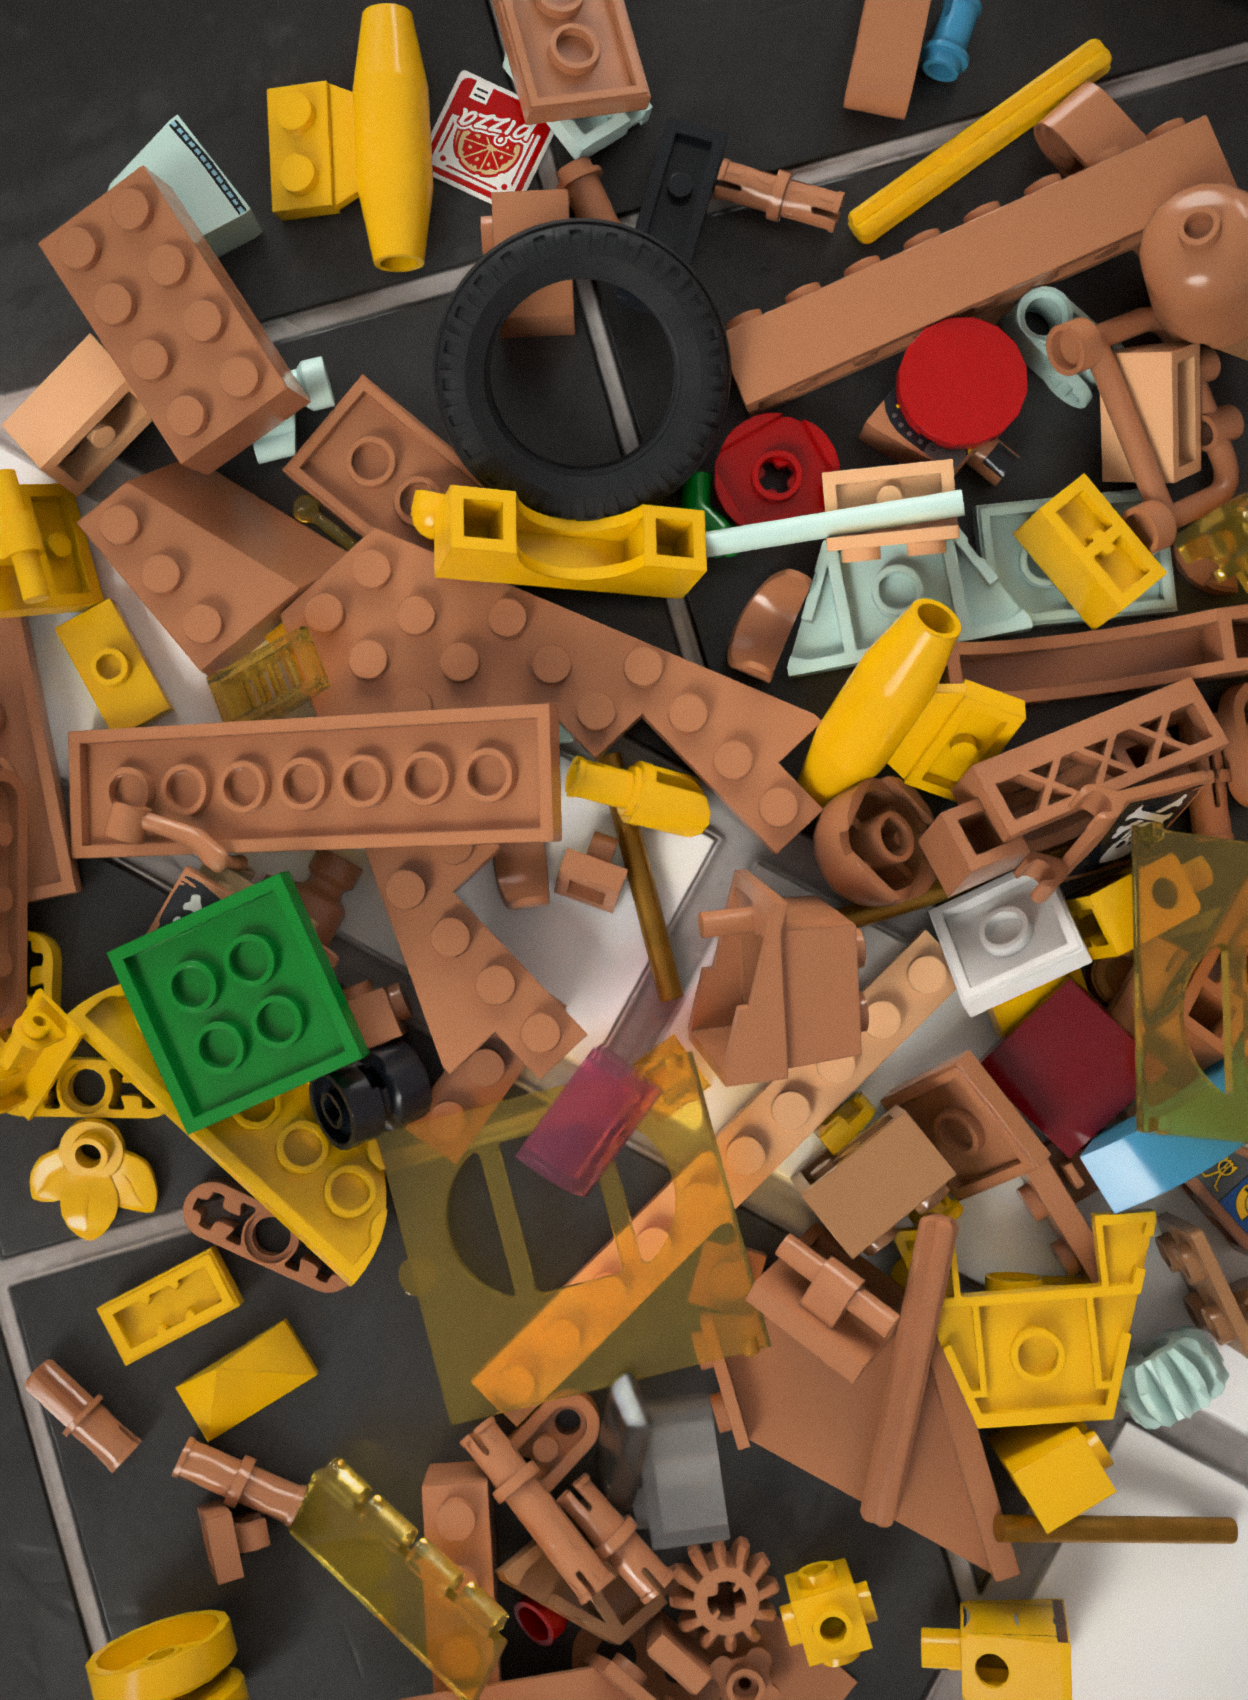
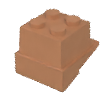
M735 870L725 909L698 913V927L701 937L719 936L712 966L701 968L688 1024L689 1041L725 1087L788 1079V1068L862 1055L861 1032L868 1030L869 1011L864 994L859 992L858 968H863L866 963V945L861 930L856 928V924L817 895L781 897L749 870Z

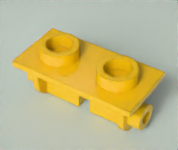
M41 988L36 990L23 1014L15 1021L12 1033L0 1051V1114L17 1108L28 1121L34 1118L85 1035Z

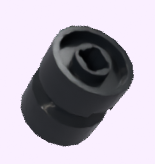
M400 1039L390 1040L369 1049L370 1054L309 1082L310 1103L315 1119L323 1134L332 1145L340 1150H350L379 1137L385 1128L387 1130H396L428 1114L432 1103L431 1084L424 1065L409 1044Z

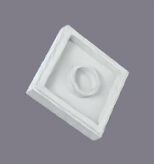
M1013 871L928 911L962 1005L970 1017L1093 962L1060 886H1058L1047 901L1036 903L1029 895L1038 883L1029 876H1021L1018 879L1013 875Z

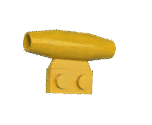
M381 3L372 5L362 12L353 92L329 84L326 80L267 89L272 212L281 221L340 214L342 208L359 198L374 266L389 272H408L421 268L425 263L433 197L429 88L412 12L402 5Z
M927 598L914 601L864 653L819 723L797 782L822 808L826 806L831 798L848 787L870 777H875L886 764L892 767L904 779V784L957 802L951 792L952 788L972 765L999 755L1026 720L1025 700L967 679L962 684H939L961 632V623L958 617L944 604Z

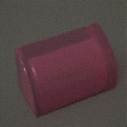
M599 1044L587 1055L515 1157L562 1189L579 1196H588L664 1090L606 1046Z

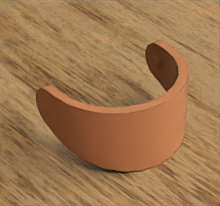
M785 569L770 576L755 591L741 612L730 637L727 661L731 668L768 684L771 682L785 643L812 585L810 577L793 569Z
M545 842L498 844L502 850L493 857V867L497 889L504 905L510 910L550 905Z

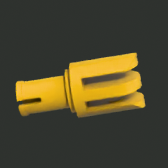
M578 755L574 757L569 766L565 780L566 796L578 797L616 807L617 813L624 823L689 838L702 834L709 826L711 811L707 798L696 777L655 766L644 761H638L634 765L629 766L627 770L587 760Z

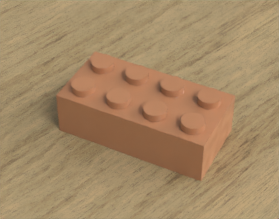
M144 165L38 243L181 465L210 475L311 402L172 187Z

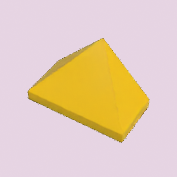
M285 1318L179 1383L175 1388L207 1442L317 1376L319 1371L288 1319Z

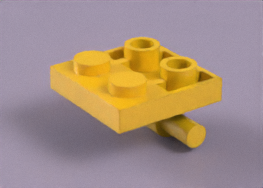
M14 469L0 470V618L85 612L103 602L104 598L88 540L84 531L77 524L81 519L75 495L59 483L19 484Z

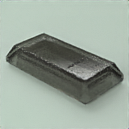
M631 1371L624 1372L610 1387L593 1461L608 1501L624 1510H630L632 1504H634L654 1425L636 1378L632 1376Z

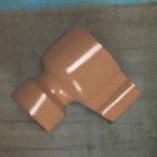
M317 850L308 865L310 870L309 878L303 882L294 881V884L309 917L319 923L315 931L321 944L328 948L345 918V908L341 902L344 892L354 889L364 870L330 850ZM265 874L262 881L273 875Z

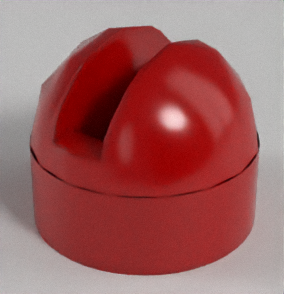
M526 1595L514 1607V1615L520 1628L531 1640L542 1646H550L565 1631L569 1620Z

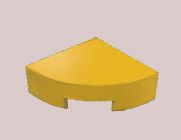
M862 1091L860 1093L856 1092L817 1127L814 1133L835 1156L869 1123L876 1112V1108Z

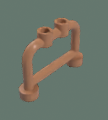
M1152 306L1139 307L1098 324H1094L1087 318L1077 317L1058 324L1050 330L1046 340L1047 355L1054 369L1064 376H1073L1088 369L1091 370L1143 499L1142 503L1125 510L1121 518L1153 555L1173 544L1178 528L1221 509L1232 500L1239 484L1240 470L1232 441L1238 439L1244 431L1243 416L1231 404H1222L1217 407L1208 383L1214 381L1220 374V358L1217 352L1211 349L1210 346L1200 345L1201 451L1207 452L1212 465L1213 481L1209 487L1173 503L1111 346L1146 332L1154 333L1160 338L1162 343L1178 341L1172 339L1158 324Z

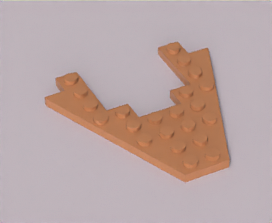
M374 527L280 614L317 717L550 703L558 705L559 724L595 762L642 718L774 856L824 810L779 764L818 727L821 720L815 714L512 585L435 578L434 552ZM498 844L365 849L443 1068L449 1074L454 1073L496 1033L536 1077L541 1080L588 1034L455 894L496 856L502 848Z

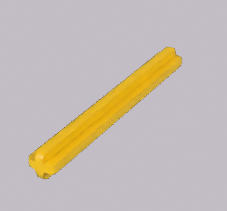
M1097 38L1088 40L854 208L848 215V225L853 235L862 244H871L1035 126L1082 83H1094L1106 75L1111 68L1110 63L1112 61L1109 49L1105 48L1103 43Z

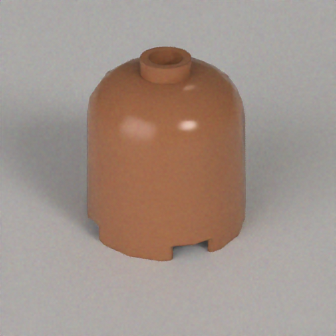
M1199 183L1178 191L1156 208L1142 235L1139 262L1155 319L1165 332L1178 342L1183 339L1190 343L1209 344L1211 349H1221L1248 339V192L1227 183Z

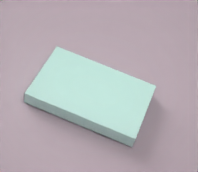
M1138 489L1102 493L1120 516L1125 510L1143 502ZM1052 498L976 505L972 509L976 553L979 557L984 558L999 577L998 581L1021 610L1024 609L1031 617L1032 629L1086 623L1012 534ZM1170 546L1153 554L1167 574L1123 611L1108 621L1171 615L1178 611Z

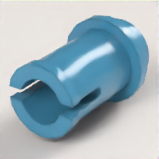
M980 0L942 1V9L932 38L923 44L920 52V57L923 60L922 69L926 75L938 81L951 82L958 78L959 73L964 72L968 68L970 57L966 51L977 19L982 12Z

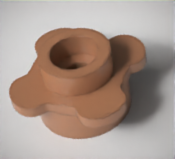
M759 1645L751 1646L749 1649L738 1648L733 1653L718 1654L712 1659L710 1663L711 1677L718 1683L721 1695L719 1700H780V1690L771 1681L769 1668L772 1664V1658L766 1648ZM743 1677H747L751 1681L747 1688H742L738 1684L739 1680Z

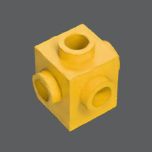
M845 1557L834 1561L814 1562L802 1567L797 1572L784 1575L791 1603L779 1606L790 1647L803 1643L809 1667L822 1663L826 1667L843 1666L856 1660L860 1656V1652L873 1648L866 1624L878 1621L873 1600L866 1580L854 1584Z

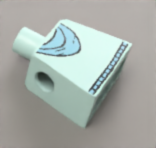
M178 114L168 121L110 183L108 188L109 191L144 165L172 187L217 258L263 233L251 208Z

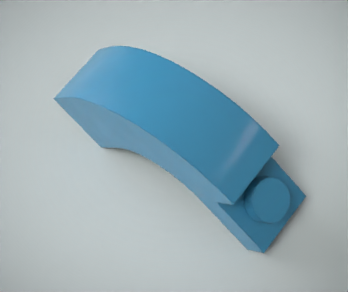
M1240 1037L1235 1038L1224 1059L1201 1071L1179 1091L1135 1116L1100 1130L1093 1137L1080 1158L1114 1214L1153 1199L1187 1182L1216 1165L1248 1142V1049H1246Z

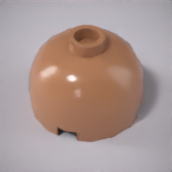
M888 775L881 779L870 777L862 780L831 798L818 816L813 833L814 856L824 879L834 892L846 900L858 905L877 908L893 906L926 894L937 879L918 842L928 829L927 826L931 825L935 819L931 809L918 791L912 786L904 784V781L899 777Z

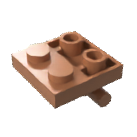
M815 1222L799 1239L792 1233L785 1237L775 1252L779 1259L754 1282L745 1300L764 1314L772 1323L782 1328L818 1356L826 1365L854 1384L896 1335L898 1322L901 1317L900 1312L905 1288L860 1254L852 1260L834 1236Z

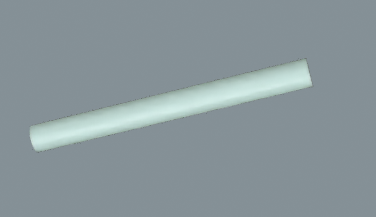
M962 490L706 531V557L965 516Z

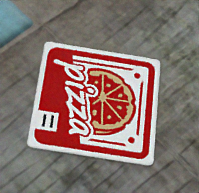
M463 70L460 72L431 132L433 177L492 204L491 192L527 191L554 133L546 123L525 124L517 94Z

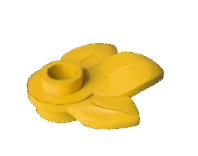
M84 1118L73 1123L63 1134L59 1147L42 1154L35 1162L30 1173L29 1183L32 1199L41 1202L60 1201L61 1214L67 1227L86 1241H93L107 1231L117 1215L118 1207L152 1213L155 1211L158 1203V1185L151 1165L145 1158L126 1150L125 1141L119 1129L112 1122L103 1118ZM85 1144L95 1146L99 1150L101 1158L94 1159L85 1155L81 1150V1146Z

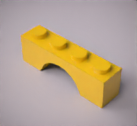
M450 485L434 516L435 578L683 599L707 572L705 511L643 504L631 511L593 521H576V519L567 520L535 512L519 500L516 491Z

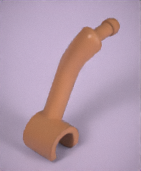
M121 802L113 803L105 829V835L130 844L142 845L146 831H151L188 846L214 872H222L225 867L243 871L248 866V859L244 855H228L222 846L200 828L152 813L153 809L150 807H133Z

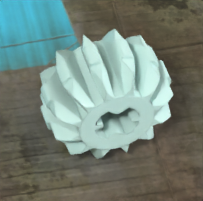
M1181 1326L1176 1330L1167 1329L1161 1335L1154 1338L1149 1337L1140 1346L1131 1348L1130 1353L1127 1355L1118 1400L1125 1412L1129 1411L1135 1422L1141 1424L1144 1429H1157L1160 1426L1171 1427L1177 1421L1184 1418L1190 1419L1193 1413L1209 1407L1212 1399L1222 1395L1230 1375L1222 1363L1224 1359L1214 1342H1209L1202 1330L1195 1329L1194 1326Z

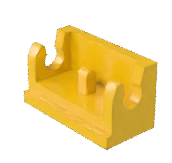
M1085 473L1037 510L1012 533L1092 631L1123 611L1167 574L1166 570Z

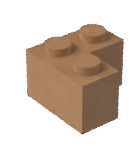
M895 1105L844 1146L835 1156L826 1148L790 1177V1180L801 1197L853 1260L863 1251L867 1256H872L887 1246L898 1234V1230L894 1225L914 1209L918 1214H923L936 1206L950 1191L946 1183L957 1174L909 1114L898 1105Z

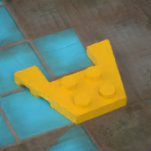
M1147 1208L1124 1210L1117 1214H1114L1113 1211L1091 1213L1098 1275L1096 1283L961 1293L955 1244L936 1335L978 1429L1114 1419L1132 1336L1130 1328L1137 1297L1142 1291L1146 1272L1144 1265L1150 1237L1154 1236L1156 1227V1211ZM918 1227L896 1228L898 1234L894 1240L908 1272Z

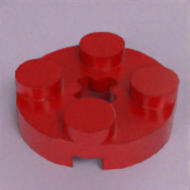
M768 412L759 414L735 427L726 437L714 466V495L727 521L736 526L825 512L822 473L840 471L838 455L828 436L817 425L805 419L801 422L793 417H782L783 413ZM773 463L774 467L778 470L788 467L793 474L786 482L788 491L778 494L774 488L764 489L760 483L765 478L763 466Z

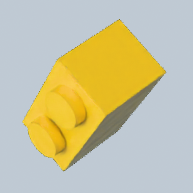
M1084 1421L1004 1427L987 1438L1019 1494L1047 1534L1117 1492L1104 1471L1114 1465V1462L1092 1428L1088 1429Z

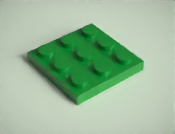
M289 870L273 875L107 952L108 958L188 1135L358 1061L370 1054Z

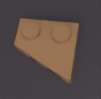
M583 1498L579 1500V1502L585 1507V1509H587L588 1503ZM568 1516V1518L575 1525V1527L578 1529V1531L581 1533V1535L584 1537L587 1543L591 1546V1548H593V1543L586 1537V1535ZM534 1539L494 1571L497 1578L503 1583L613 1645L620 1646L668 1603L651 1575L643 1568L642 1574L659 1592L653 1600L643 1604L635 1591L606 1559L603 1561V1564L609 1571H612L615 1578L599 1593H595L593 1598L587 1603L581 1605L578 1601L579 1598Z

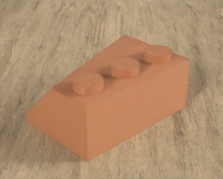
M179 461L126 481L77 522L79 527L202 673L216 681L266 641L264 636L283 623L280 614L347 553L346 550L220 473L214 471L210 475H206L181 465Z

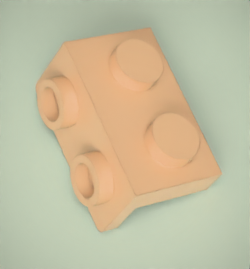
M953 459L822 473L825 512L955 490ZM957 517L831 537L826 538L827 551L841 550L842 563L881 559L880 546L906 544L907 556L946 553V540L960 538Z

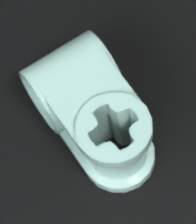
M1047 286L1033 288L1019 300L1010 314L1007 315L1003 322L1002 331L1017 344L1025 364L1044 380L1057 397L1073 407L1085 408L1093 398L1091 391L1096 386L1091 370L1088 369L1073 376H1064L1057 372L1051 365L1046 351L1048 335H1037L1032 332L1026 325L1025 313L1033 312L1043 316L1048 323L1049 332L1054 326L1077 317H1084L1094 324L1097 323L1058 289ZM1122 343L1111 346L1112 350L1124 348Z

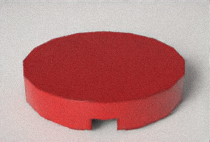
M975 317L947 318L925 328L907 347L896 374L897 403L906 423L918 435L922 433L927 439L935 441V445L948 450L975 449L996 440L1019 415L1028 391L1027 366L1017 344L998 326Z

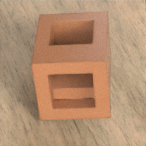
M368 979L342 990L368 1049L409 1032L405 1020L413 1017V1011L400 981L375 990L371 979Z

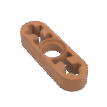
M212 1178L196 1186L187 1195L183 1205V1217L189 1230L196 1236L320 1292L333 1293L348 1286L335 1272L331 1277L321 1273L323 1262L308 1253H305L301 1258L300 1265L292 1262L290 1258L298 1251L302 1241L291 1231L290 1242L285 1250L269 1252L263 1249L257 1241L256 1228L262 1219L275 1216L240 1184L226 1178ZM217 1193H220L225 1197L222 1207L226 1211L241 1216L246 1212L247 1205L254 1207L256 1211L245 1222L241 1238L233 1235V1231L240 1225L239 1222L228 1217H221L214 1224L206 1221L208 1210L200 1205L201 1199L209 1200Z

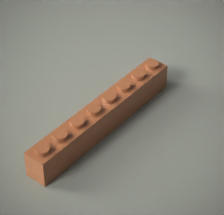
M1207 115L1189 123H1185L1183 118L1172 119L1152 130L1146 136L1147 141L1126 151H1123L1121 146L1105 149L1091 157L1084 165L1086 169L1064 179L1061 178L1059 173L1043 177L1028 186L1023 192L1025 196L1002 207L999 201L983 204L969 212L963 218L964 224L942 234L938 228L921 232L905 242L903 245L904 251L882 261L877 255L866 257L849 266L844 271L845 277L822 288L818 282L804 285L789 293L785 297L786 304L764 314H762L760 309H753L734 317L726 324V334L731 356V374L749 417L767 412L906 350L925 328L944 319L981 317L1020 300L1033 288L1049 287L1141 246L1143 230L1156 208L1178 191L1199 183H1227L1237 187Z

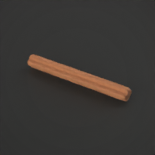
M934 1212L927 1213L919 1220L900 1312L901 1317L898 1322L860 1508L861 1516L865 1521L885 1528L890 1527L899 1516L959 1229L955 1219Z

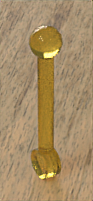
M308 495L296 498L293 506V515L297 521L301 523H314L348 551L358 543L318 511L319 505L315 498Z

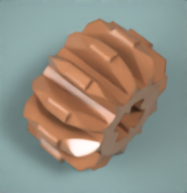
M715 1532L711 1535L710 1540L713 1551L705 1554L700 1545L695 1542L687 1546L688 1555L694 1566L684 1563H675L673 1565L672 1571L675 1573L673 1579L680 1586L670 1590L668 1596L671 1607L682 1609L677 1618L678 1626L682 1632H690L698 1628V1642L705 1650L713 1644L718 1634L722 1635L726 1651L733 1653L737 1647L735 1634L743 1631L749 1640L758 1643L761 1634L754 1619L773 1621L775 1619L776 1610L774 1605L767 1599L779 1592V1584L776 1577L764 1575L770 1566L768 1556L764 1552L749 1556L750 1544L747 1538L739 1536L733 1542L730 1550L727 1551L722 1534ZM730 1582L732 1589L729 1590V1600L717 1602L715 1595L718 1594V1583Z

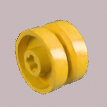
M209 1609L186 1612L152 1622L109 1642L95 1652L85 1664L94 1700H250L243 1673L239 1668L228 1666L238 1649L230 1618L225 1611Z

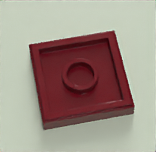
M1070 974L978 1059L1009 1101L1069 1159L1165 1072L1164 1065Z

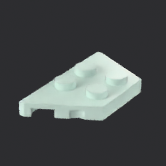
M960 528V538L946 540V553L907 556L906 544L880 546L881 559L842 563L841 550L827 551V543L824 540L816 563L812 585L804 605L792 655L788 662L789 679L856 666L875 641L914 601L922 598L936 600L956 614L961 623V632L957 642H978L1028 632L1033 628L1032 620L1024 609L1021 610L1000 584L998 581L999 577L986 560L979 557L968 543L967 536Z

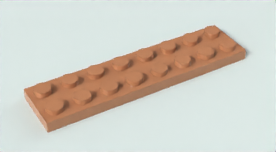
M545 703L68 731L72 859L196 855L183 843L151 831H146L142 845L130 844L105 835V829L114 802L125 803L133 807H150L153 809L152 813L200 828L222 846L227 854L562 842L558 705Z

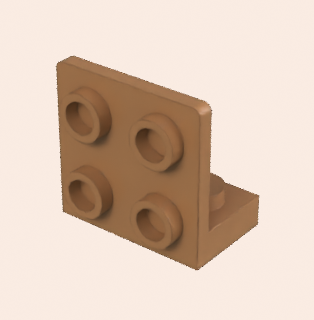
M1167 1211L1157 1215V1224L1162 1234L1155 1237L1156 1246L1172 1273L1180 1271L1190 1293L1182 1296V1300L1192 1322L1197 1329L1207 1330L1211 1333L1220 1346L1227 1344L1248 1359V1276L1228 1284L1202 1229Z

